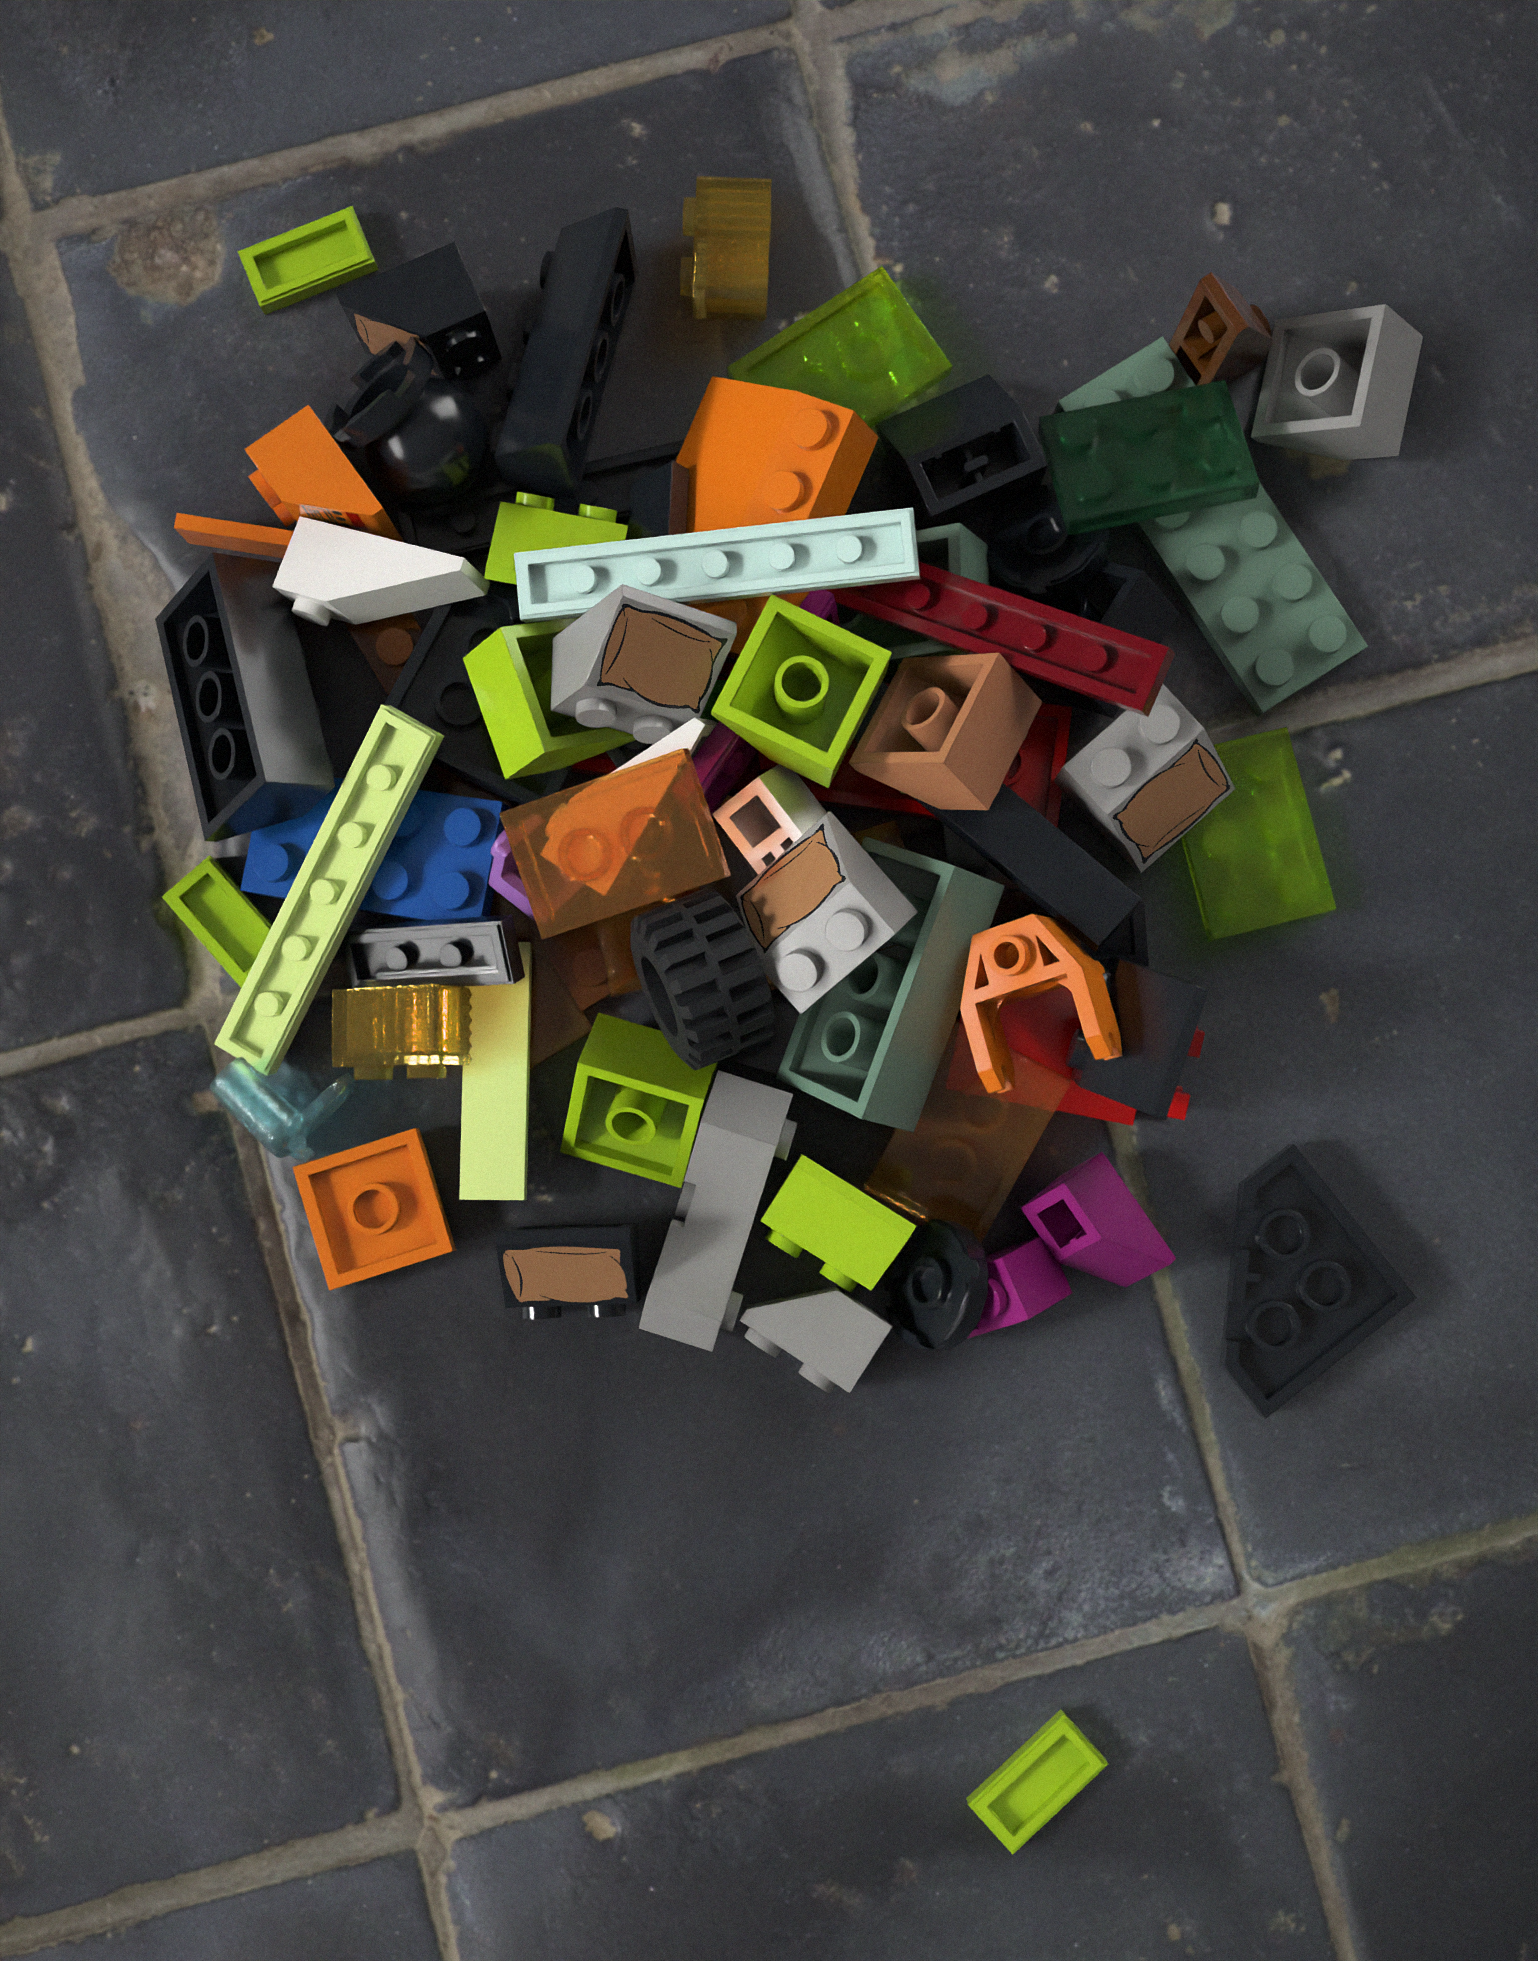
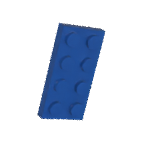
M334 777L335 787L303 817L252 831L240 891L253 895L286 899L344 779ZM417 790L357 911L417 921L490 916L495 890L488 884L494 858L490 852L498 836L506 829L510 806L500 801Z

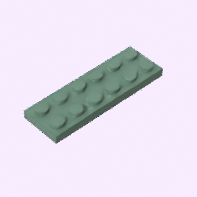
M1163 336L1058 401L1055 408L1056 412L1257 717L1352 659L1368 647L1354 623Z

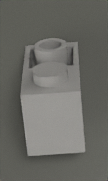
M836 1286L747 1305L740 1317V1321L749 1326L748 1331L744 1335L747 1340L775 1358L782 1349L803 1362L798 1373L830 1394L836 1384L847 1392H851L892 1328L888 1320Z

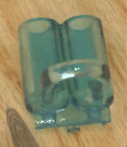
M241 1056L232 1061L216 1076L210 1085V1089L215 1093L214 1098L272 1155L278 1158H285L290 1155L296 1160L309 1162L312 1159L311 1157L315 1155V1152L308 1146L306 1138L351 1095L356 1086V1079L350 1073L341 1076L300 1113Z

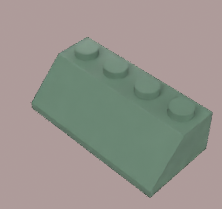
M864 836L861 847L914 906L918 913L894 936L807 1010L799 1014L776 1079L863 1120L914 1133L960 1009L972 935L990 928L1005 886L954 865Z

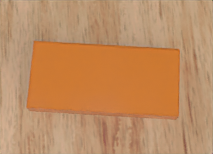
M182 513L176 514L174 529L189 544L284 558L294 532Z

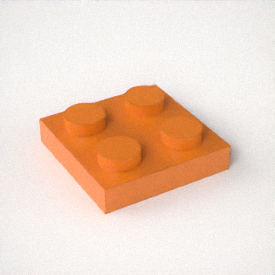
M413 1128L292 1167L329 1291L456 1250L420 1128Z

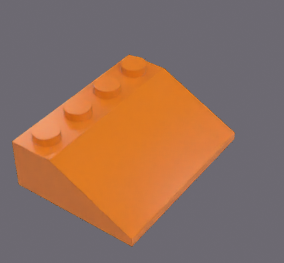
M712 376L675 461L689 469L686 533L845 515L879 436L854 410L799 391ZM809 592L775 596L799 607ZM770 596L686 606L737 623V635L727 656L738 660Z

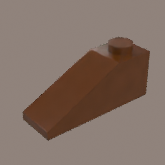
M1210 272L1200 279L1169 346L1206 400L1259 366L1274 340L1271 337L1270 324L1262 310L1254 304L1249 305L1237 288L1213 272Z

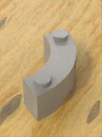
M718 1070L699 1125L684 1178L685 1183L675 1213L676 1216L686 1219L685 1222L675 1219L671 1221L646 1296L639 1329L711 1352L713 1351L719 1329L733 1331L744 1296L732 1291L773 1157L787 1159L798 1124L786 1119L793 1097L792 1093Z

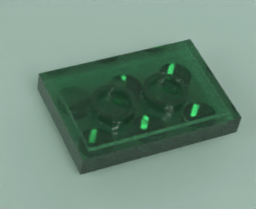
M1225 380L1039 417L1038 434L1068 536L1255 499L1257 497L1260 481Z

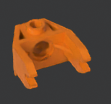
M1031 914L972 935L960 1010L977 1073L988 1094L994 1092L1001 1094L1015 1089L1014 1065L1000 1018L1002 1007L1063 987H1067L1073 994L1084 1037L1095 1060L1104 1059V1061H1108L1122 1056L1121 1035L1103 976L1105 974L1104 967L1099 961L1092 959L1081 947L1079 939L1054 918Z

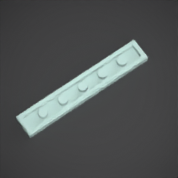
M913 507L514 553L520 620L525 623L581 617L622 584L683 605L763 597L770 596L771 594L781 595L920 579Z

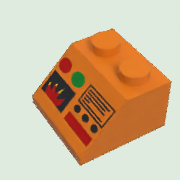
M309 405L244 449L258 468V470L248 476L286 528L295 521L298 522L299 517L302 516L404 542L381 504Z

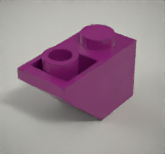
M1102 1151L1057 1177L1021 1207V1210L1058 1263L1125 1288L1169 1266L1176 1260L1170 1248Z
M1040 1236L1002 1248L985 1256L988 1266V1295L980 1321L968 1338L1029 1320L1073 1293L1060 1263L1056 1261Z

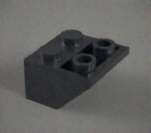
M989 374L875 424V430L911 507H913L914 514L922 530L963 523L1004 505L1027 490L1040 486L1048 467V463L1022 408Z

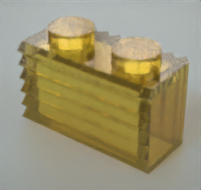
M697 176L696 197H684L683 236L694 237L693 257H681L680 295L691 297L693 317L697 319L706 317L711 320L716 318L727 320L731 318L735 321L740 319L747 321L755 319L760 322L767 320L772 179Z
M440 984L333 989L332 1067L354 1068V1080L356 1081L393 1080V1068L407 1067V1079H446L447 1066L469 1065L472 1061V1057L469 1054L472 1048L469 1041L472 1035L469 1028L472 1022L469 1015L472 1009L469 1002L472 996L470 989Z

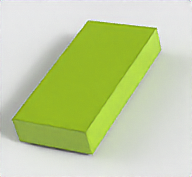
M353 206L238 251L259 306L265 315L379 270Z
M209 855L167 891L162 898L242 988L273 924L245 892L240 891L241 887L217 859Z
M1060 1709L976 1788L966 1800L968 1806L1013 1855L1108 1765V1762Z

